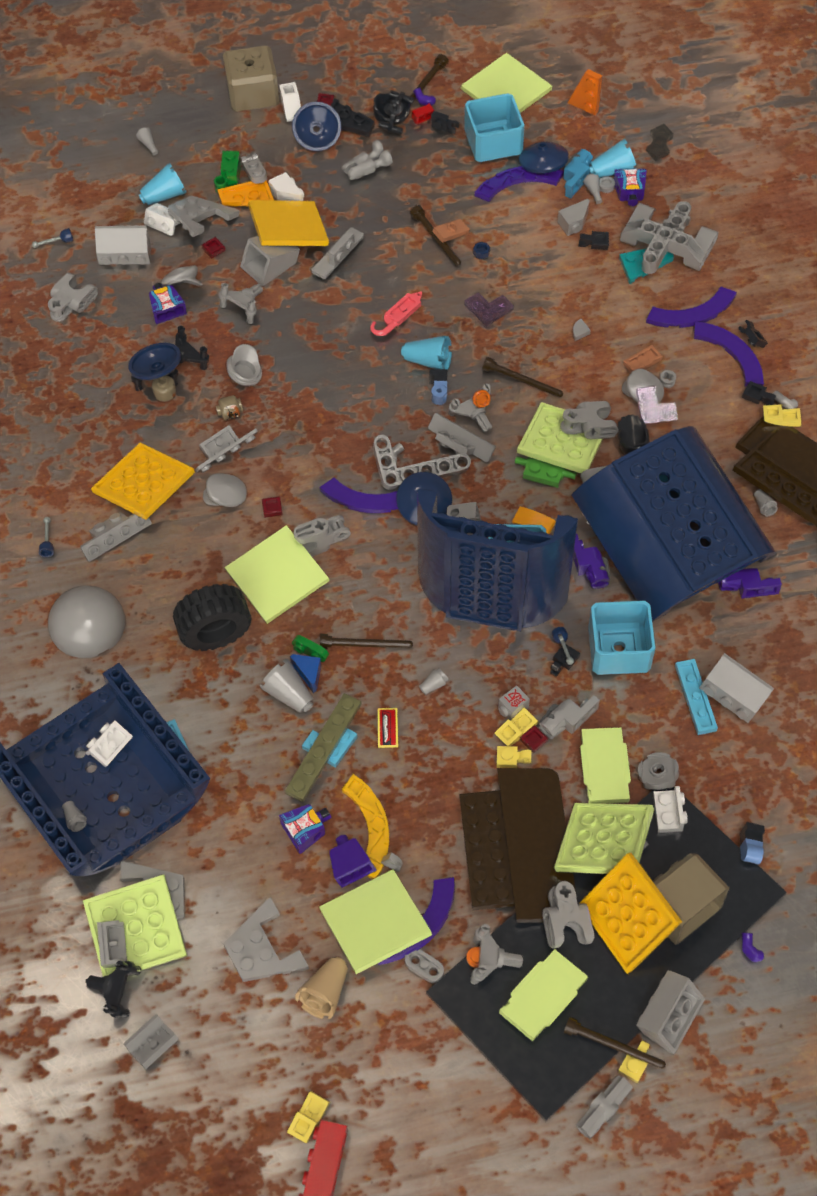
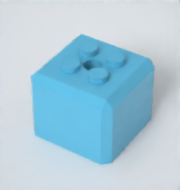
M506 93L467 101L465 104L464 130L476 161L484 162L521 154L524 142V122L513 95Z
M646 601L595 603L591 607L588 624L592 671L597 675L647 673L651 669L655 653L650 604ZM621 645L624 647V650L616 651L614 646Z

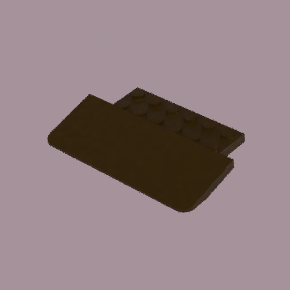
M763 416L737 442L735 448L746 455L734 465L732 471L817 527V443L791 426H781L765 422Z
M497 768L500 790L459 794L472 911L515 906L517 923L543 922V909L550 907L548 899L549 890L562 881L571 883L575 889L573 872H556L554 868L566 831L559 776L556 771L549 768Z

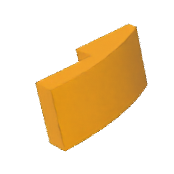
M520 506L512 523L516 525H542L546 529V533L550 534L556 521L544 514Z

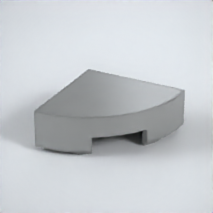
M579 319L573 327V338L575 341L589 335L591 331L582 319Z
M392 852L383 856L381 861L383 865L394 869L396 872H399L403 865L402 860Z

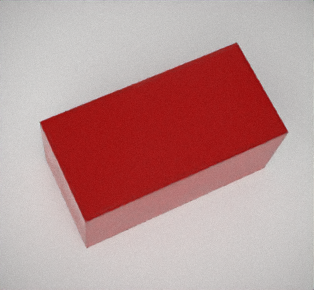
M427 104L412 111V119L416 125L431 119L434 111L433 107Z

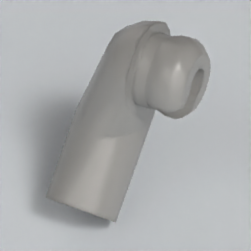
M779 391L773 392L776 395L775 401L782 404L785 409L798 407V402L795 399L790 400Z
M400 443L392 447L396 463L397 455L404 451V447ZM385 459L386 465L389 466L391 464L390 461Z

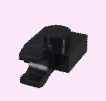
M433 111L431 115V127L445 132L448 130L450 134H455L456 128L459 129V122L450 120L448 115Z
M592 231L591 235L582 233L580 234L579 247L591 245V249L608 250L609 232Z
M745 320L747 328L739 326V331L748 336V342L752 346L764 348L768 342L754 328L751 321Z
M750 381L743 392L742 398L758 405L760 401L765 405H774L776 395L766 392L767 387Z
M566 644L570 657L574 659L575 663L580 657V652ZM562 646L553 656V661L555 662L551 666L552 670L550 673L555 677L560 674L563 668L570 670L574 663L572 665L566 663L567 657Z

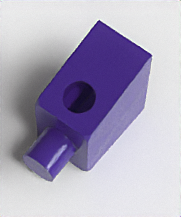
M340 835L336 838L337 846L332 848L329 853L334 878L341 888L377 871L356 838L348 840L347 835Z

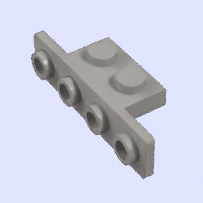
M350 227L311 269L312 273L322 279H326L363 239L364 233Z
M434 413L428 426L429 430L437 434L435 439L440 441V445L454 449L456 454H473L481 460L489 462L496 448L495 445L438 413Z
M230 425L211 436L199 444L200 449L208 460L199 465L195 472H206L212 467L210 464L215 461L217 463L221 462L226 458L225 454L230 451L234 453L241 448L240 444L243 442L248 444L256 438L254 435L258 430L255 428L239 439Z
M122 512L114 513L109 519L96 524L89 530L93 538L81 545L80 548L87 561L90 562L148 527L152 522L150 518L145 520L135 514L127 517Z

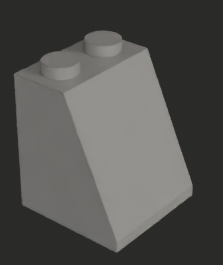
M258 236L248 238L240 267L261 286H264L296 264L300 249L297 246H262Z

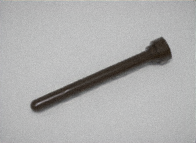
M439 54L435 58L434 66L417 88L420 87L423 90L437 71L446 67L449 60L445 55ZM412 93L410 97H413L415 101L416 97L414 93Z
M420 205L414 206L410 210V215L413 219L420 221L456 266L461 265V260L446 242L442 243L432 232L434 227L425 217L424 209Z
M487 357L484 361L482 370L486 372L496 371L557 397H562L564 394L559 389L498 365L495 359Z
M320 633V646L325 649L332 646L413 647V642L408 640L332 638L328 634Z
M569 1017L563 1033L570 1036L572 1034L575 1036L579 1034L657 1068H665L666 1063L664 1060L581 1026L577 1019Z

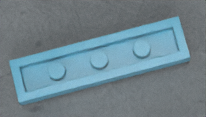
M695 659L676 662L675 668L697 735L716 732L718 727L707 694L700 689L703 682Z

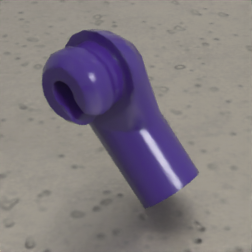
M420 87L413 91L420 105L430 104L432 106L436 103L435 97L424 95Z
M742 933V952L752 962L762 961L764 953L753 946V933Z

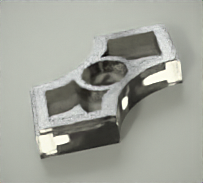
M665 124L651 129L650 135L653 141L646 148V151L655 161L669 155L670 150L667 147V143L674 135Z

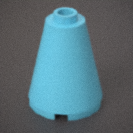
M625 139L619 141L590 162V174H596L601 178L613 176L614 170L637 169L633 167L636 165L630 147L626 148L625 146L627 141Z
M170 163L139 190L141 194L138 196L143 204L151 205L187 193L183 189L185 187L173 168L170 169L172 167Z
M439 336L406 342L401 348V355L406 361L432 369H449L452 352H449V346H452L449 336Z

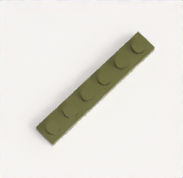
M345 693L342 695L286 788L285 793L301 802L305 801L361 707L362 703L360 700Z

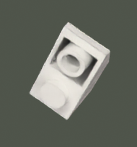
M295 82L279 85L280 99L287 122L293 121L295 113L301 107Z
M286 172L269 180L270 191L277 201H303V190L296 186L295 180L292 177L290 178Z

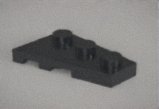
M334 98L331 107L340 117L341 130L369 137L375 126V121L360 112H354L350 106H344L339 103V100Z

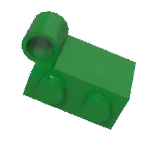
M223 151L221 175L214 179L217 194L218 189L239 184L241 171L239 151Z

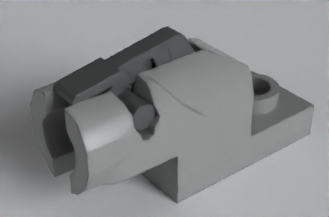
M593 695L589 700L585 699L580 707L570 699L563 701L560 705L552 704L540 720L539 730L549 739H553L565 729L573 734L598 710L600 700Z

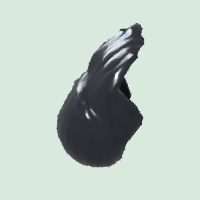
M627 415L621 418V421L618 422L617 437L619 447L624 455L650 443L649 431L644 420L640 419L638 415Z

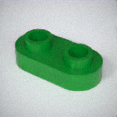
M297 635L292 641L293 649L300 654L304 653L311 657L321 658V662H325L329 656L325 648L301 635Z

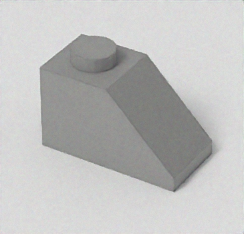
M589 199L558 212V224L567 236L583 230L589 211Z

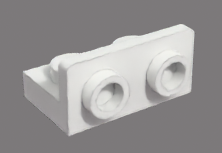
M156 203L146 208L145 225L170 236L174 235L175 226L181 222H177L169 214L168 207Z
M113 721L111 724L107 722L100 729L99 732L102 734L98 739L94 737L86 745L89 749L85 754H91L104 767L108 766L133 737L116 721Z
M675 786L673 791L653 792L658 833L683 831L684 824H687V813L683 811L682 805L685 804L684 793H680V786Z

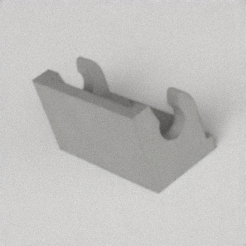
M119 920L98 922L100 964L103 968L115 967V965L120 966L116 964L117 961H127L124 922H119Z

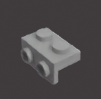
M155 1014L126 1040L124 1045L130 1054L147 1069L179 1038Z

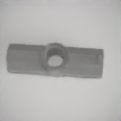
M618 1075L608 1088L595 1098L590 1105V1109L576 1124V1128L589 1139L594 1137L601 1126L614 1116L621 1102L633 1089L624 1077Z

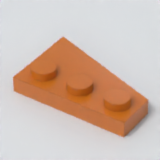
M588 69L567 103L596 115L599 111L602 75Z

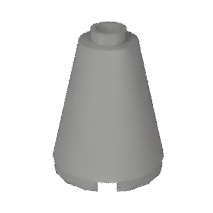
M285 659L283 660L284 665H276L263 679L265 684H260V688L297 712L301 713L304 711L307 713L314 705L312 703L314 698L291 662Z

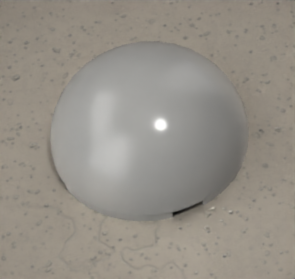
M78 586L66 591L54 602L48 616V630L53 643L63 653L77 658L96 657L98 654L108 649L110 650L120 640L125 628V614L121 604L110 592L97 586Z

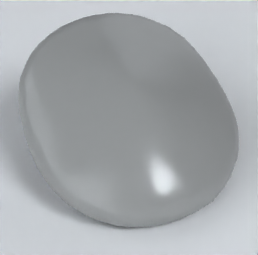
M196 265L176 268L161 280L162 286H174L182 283L203 286L196 279L198 272Z
M241 344L236 347L233 355L227 359L228 374L233 381L240 385L253 386L259 383L262 378V369L259 364L257 351L248 344Z
M645 369L633 370L622 385L623 393L633 398L642 406H656L664 397V387L661 381Z
M222 473L211 475L206 481V488L203 492L204 502L212 506L237 507L245 501L247 496V489L242 480L236 476Z

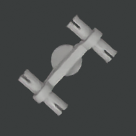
M222 283L218 296L220 299L219 306H222V308L227 307V300H230L246 310V322L253 324L254 316L256 315L255 297L263 291L261 285L256 284L250 289L245 288L242 291H228L229 285Z
M486 383L480 390H485L490 394L491 386ZM472 398L461 404L459 399H453L449 404L448 413L450 416L458 414L471 417L472 420L477 421L483 432H487L492 428L485 415L486 407H476Z
M487 924L477 928L473 937V942L480 944L479 967L472 971L470 982L474 985L483 981L497 967L501 968L502 965L520 968L523 963L522 955L507 953L497 945L489 934L490 927Z

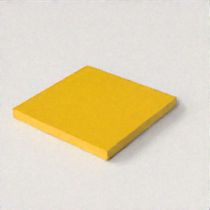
M249 200L248 206L262 246H328L329 239L314 201Z
M140 442L102 477L91 490L94 494L147 520L195 471L194 468Z
M627 853L579 903H585L588 906L593 927L627 974L632 972L682 923L681 919L632 853Z

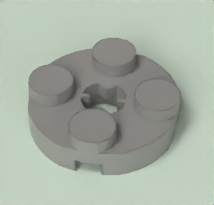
M652 753L647 756L646 760L639 763V779L646 789L662 790L673 788L679 777L678 762L667 753ZM657 769H661V771H663L661 773H654L657 771Z

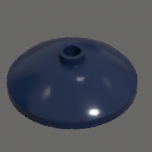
M307 103L300 107L293 117V135L299 145L307 150L314 152L327 150L340 137V117L326 103ZM318 127L320 130L315 132L313 129Z
M547 141L537 142L529 145L521 152L519 164L529 172L549 173L565 166L569 155L568 151L560 144Z
M171 343L152 344L135 353L129 361L128 368L131 375L137 379H159L171 373L178 366L181 360V352L176 345Z
M414 473L408 476L399 486L396 496L398 510L406 521L415 526H418L417 489H429L437 492V514L444 513L447 515V507L452 505V493L448 484L434 473Z

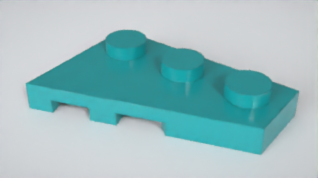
M646 249L619 255V260L629 284L635 282V279L647 275L642 270V260ZM666 253L658 269L673 261V253Z

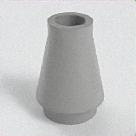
M761 489L754 493L761 514L768 517L777 512V502Z
M440 668L434 669L423 683L419 685V688L427 695L446 685L449 679Z
M73 801L65 802L62 808L67 827L73 832L84 829L87 824L85 815L75 806Z

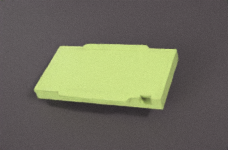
M622 728L581 729L582 745L580 746L583 780L584 784L587 785L588 803L629 802L628 784L631 782L627 745L623 743Z
M554 949L544 962H538L511 992V998L500 1009L499 1014L531 1041H534L546 1026H550L576 997L577 991L587 981L588 976Z

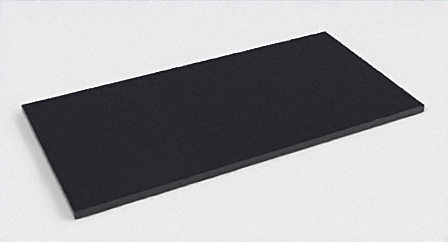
M675 787L662 790L653 789L638 804L653 805L654 807L653 792L673 791ZM685 796V804L682 807L683 811L687 813V824H684L683 831L658 833L654 809L646 837L649 846L643 850L639 864L650 879L654 881L660 874H665L676 861L680 862L690 853L698 854L729 887V891L722 908L683 941L675 945L667 937L632 972L627 974L594 927V939L591 944L579 943L576 932L571 927L565 926L563 930V944L559 948H551L547 941L544 922L517 923L516 913H514L490 935L505 952L522 955L523 963L520 968L502 965L501 968L497 967V969L491 972L483 981L474 985L470 982V978L475 968L471 967L466 957H464L426 991V995L545 1122L619 1053L617 1050L579 1034L577 1036L573 1034L570 1036L563 1033L569 1017L577 1019V1022L587 1029L628 1045L641 1032L636 1026L639 1017L644 1013L650 998L656 992L661 979L668 970L688 977L693 983L742 937V933H746L787 893L760 866L742 861L740 848ZM573 872L578 904L607 874ZM555 949L586 974L588 979L579 988L576 997L550 1026H546L534 1041H531L499 1014V1011L508 1003V1000L511 998V992L538 962H544Z

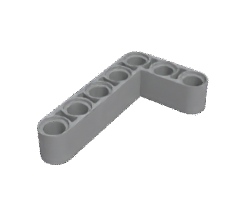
M378 435L373 442V452L381 483L387 490L398 489L406 479L403 475L406 472L414 474L421 472L423 468H428L431 473L444 478L466 472L471 463V459L467 454L460 453L397 468L389 438L385 435ZM382 441L386 444V447L381 449L376 443ZM388 459L391 464L389 466L382 465L381 460ZM458 460H463V461H465L466 466H465V467H460V466L457 464V461H458ZM446 464L448 471H442L439 465ZM386 477H393L395 479V483H387Z

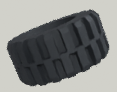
M213 584L212 586H204L202 589L192 591L191 594L185 595L183 600L177 603L173 612V620L180 641L186 647L197 651L199 649L201 651H207V649L214 650L235 642L237 638H241L244 635V632H247L252 620L243 592L235 586H229L228 584Z

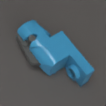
M585 149L575 153L564 166L563 179L567 181L565 183V196L570 199L584 185L583 180L590 174V162H592L593 156Z

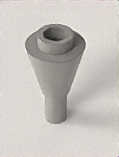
M148 127L140 128L136 137L149 148L153 156L157 155L158 150L154 145L151 129Z
M589 174L585 177L583 183L594 196L596 204L602 203V198L600 196L599 176Z

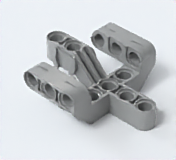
M686 201L678 202L674 210L670 209L668 219H664L661 224L651 220L654 211H656L655 208L639 203L621 233L620 241L634 247L638 241L649 244L643 255V272L646 274L655 273L667 252L683 257L685 266L700 271L717 240L719 232L702 226L695 239L692 235L684 233L685 227L691 221V205Z

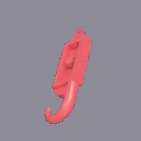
M422 291L413 294L407 293L385 313L384 322L387 326L383 330H376V322L374 321L370 326L371 332L376 336H385L395 327L400 326L421 307Z

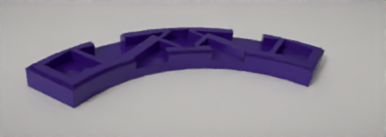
M521 166L510 168L484 181L474 192V196L490 202L501 190L524 182H542L557 186L564 175V171L558 169L549 173H533L523 169Z
M720 287L710 300L690 309L665 310L652 307L646 323L660 327L679 326V328L694 326L695 322H708L730 306L737 292Z
M695 321L694 339L724 347L725 351L739 362L744 375L745 386H748L750 381L762 386L764 385L760 363L754 352L744 341L721 327Z
M335 478L320 486V491L326 497L337 504L340 503L347 506L351 510L365 513H389L391 510L398 509L396 502L398 491L386 494L362 493L344 486Z
M454 877L433 880L432 898L422 916L432 935L379 962L378 965L403 959L405 955L415 950L418 951L436 936L446 922L454 902Z

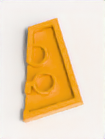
M267 180L259 184L250 181L217 190L221 204L225 206H248L249 200H274Z

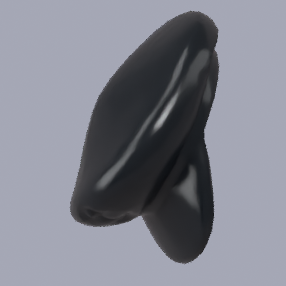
M390 93L378 94L374 98L373 114L379 122L381 120L390 123L391 113L388 107L391 100H395V98L389 97ZM402 102L403 111L400 115H397L394 124L401 123L407 119L410 114V103Z

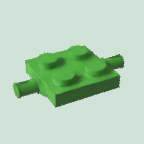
M516 456L515 464L525 466L523 479L558 488L560 481L564 477L574 480L576 478L577 472L569 471L531 457L525 459Z

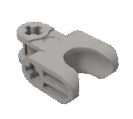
M69 272L66 273L53 286L50 292L52 298L48 302L51 319L60 322L65 320L73 310L79 313L83 312L97 297V287L87 284L84 288L76 290L74 289L76 287L75 275Z
M607 401L583 402L576 409H566L563 412L564 421H562L560 429L566 434L584 433L588 439L612 438L618 433L615 421L604 420L611 412L610 404Z
M337 515L328 518V520L317 518L297 526L294 529V538L313 557L326 552L331 544L347 539L351 532L349 528L344 526L345 520L343 516Z
M562 881L549 890L548 899L550 907L543 909V922L547 941L551 948H559L563 944V930L565 926L571 927L576 932L577 939L581 944H591L594 939L588 906L585 903H577L575 889L567 881Z

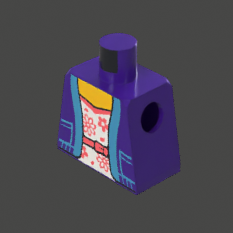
M646 169L614 170L613 179L620 201H628L629 206H636L638 201L643 200Z
M161 283L153 285V291L149 292L155 324L187 314L184 300L172 285L165 287Z
M307 804L279 815L280 824L296 850L301 854L325 835L323 823L331 819V815L327 808L316 813L312 806Z

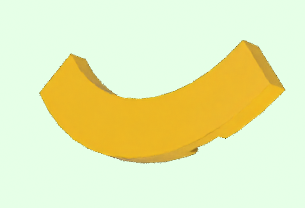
M353 774L342 788V792L355 802L366 820L369 833L366 854L377 869V871L367 875V877L373 880L381 874L384 867L381 861L383 856L388 854V821L380 800L372 792V789L362 779Z

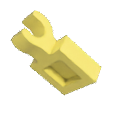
M497 746V768H517V763H531V750L518 752V747Z
M642 1040L638 1050L647 1053L650 1044ZM626 1055L618 1073L638 1083L648 1063Z

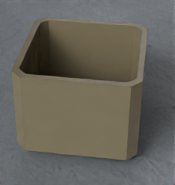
M265 45L231 50L223 54L232 110L238 112L272 107L279 103L277 75L270 47Z
M690 853L680 862L676 861L665 874H660L653 881L682 921L668 936L675 945L683 941L722 908L729 891V887L698 854Z

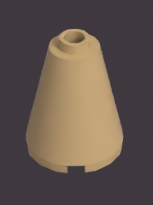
M338 957L330 958L298 989L295 999L297 1002L300 1000L303 1003L302 1008L306 1012L321 1019L324 1016H328V1019L332 1018L335 1014L348 970L345 961Z

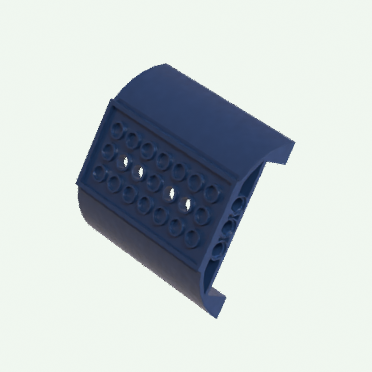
M693 426L675 429L613 461L585 481L571 494L636 600L646 601L650 604L652 622L666 615L677 604L758 560L762 563L776 555L773 546L705 441ZM659 475H666L668 482H662L659 479ZM669 491H676L679 497L672 498ZM690 523H697L699 530H692ZM700 539H707L709 541V546H702L700 543Z
M417 489L418 574L421 587L429 601L439 610L446 613L447 618L519 632L524 628L542 624L560 612L568 601L578 518H573L569 515H558L554 533L549 535L545 532H533L524 528L517 529L503 524L496 525L486 521L469 520L465 517L448 516L444 513L437 514V492L429 489Z
M120 663L102 673L106 685L7 750L0 742L1 780L64 867L73 876H88L111 867L114 868L121 861L126 860L181 822V819L196 805L210 781L207 773ZM113 721H116L133 736L107 767H104L91 754H86L83 758L75 757L77 752H86L89 749L86 745L94 737L98 739L102 734L99 732L100 729L107 722L111 724ZM90 765L97 766V769L92 773L86 771ZM112 794L119 795L118 800L115 802L108 801V798ZM67 801H73L75 806L86 817L87 824L85 828L78 832H73L67 827L62 805ZM123 809L130 810L129 815L126 817L120 816L119 813Z

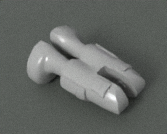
M375 140L372 143L371 153L362 152L355 156L351 161L342 166V170L351 180H357L362 176L375 172L376 168L392 165L393 160L389 151H384L381 142Z

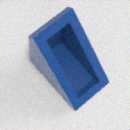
M291 655V664L309 689L313 693L316 692L321 672V658Z

